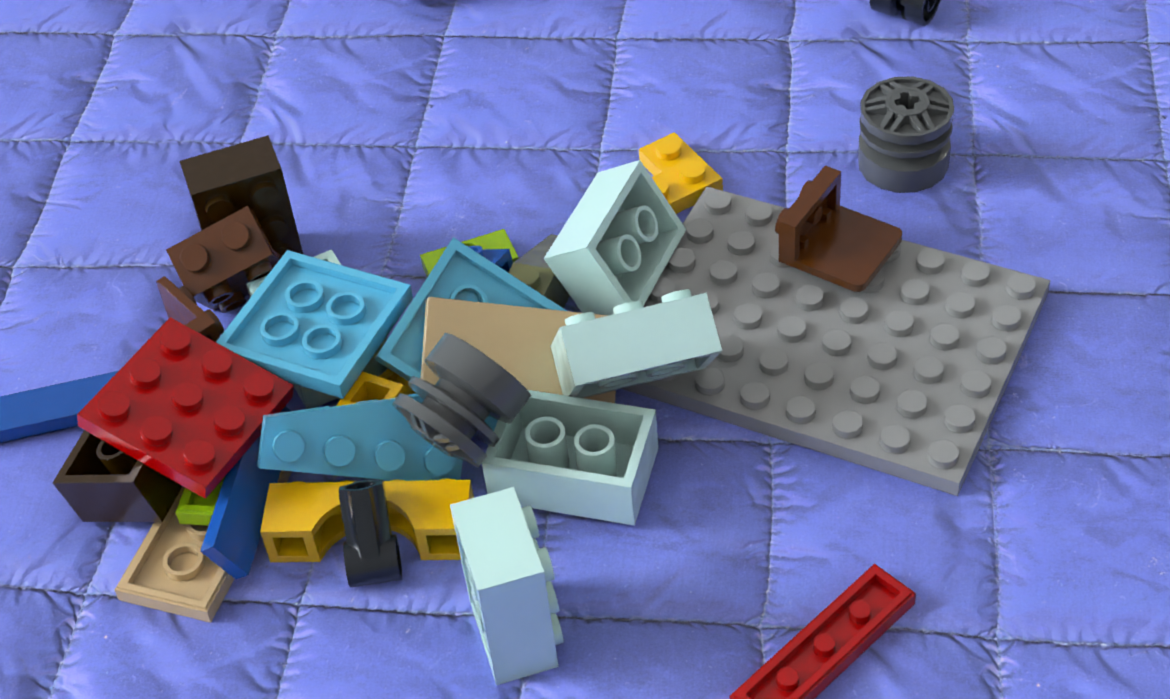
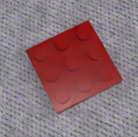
M170 317L77 414L78 427L206 499L261 435L263 415L280 413L293 398L294 385Z

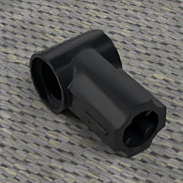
M363 480L340 486L338 492L346 541L343 543V553L349 586L357 587L402 580L399 544L396 534H392L384 480Z

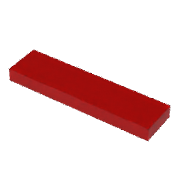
M874 563L730 695V699H815L915 605L916 593Z

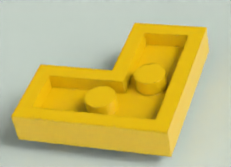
M675 132L639 148V160L653 175L652 179L676 214L694 206L706 186L723 191V178Z

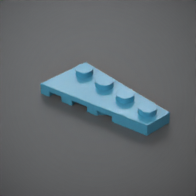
M418 394L408 395L420 403L424 401ZM396 398L263 415L257 466L259 469L389 481L394 479L405 481L441 480L445 478L460 480L463 460L446 455L419 436L411 428L405 417L393 406Z

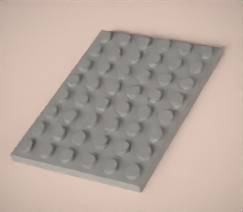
M706 186L683 222L686 231L646 300L644 307L662 303V296L679 290L690 289L692 296L707 293L722 352L705 369L623 389L958 496L1047 298L1050 280L902 240L866 289L861 292H854L779 262V234L775 232V225L784 207Z

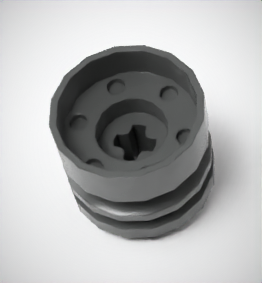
M909 76L893 77L879 81L866 90L860 101L861 117L858 144V165L865 179L880 189L896 193L919 192L931 188L940 182L949 168L950 136L954 119L953 99L945 88L931 80Z
M444 333L425 359L427 366L439 378L438 382L433 385L426 380L412 376L408 385L424 401L420 403L408 395L400 393L393 402V406L405 417L411 428L435 448L450 457L464 460L479 468L487 455L471 440L472 437L494 447L499 438L490 426L484 422L488 415L499 421L511 424L531 394L514 376L483 352L452 334Z

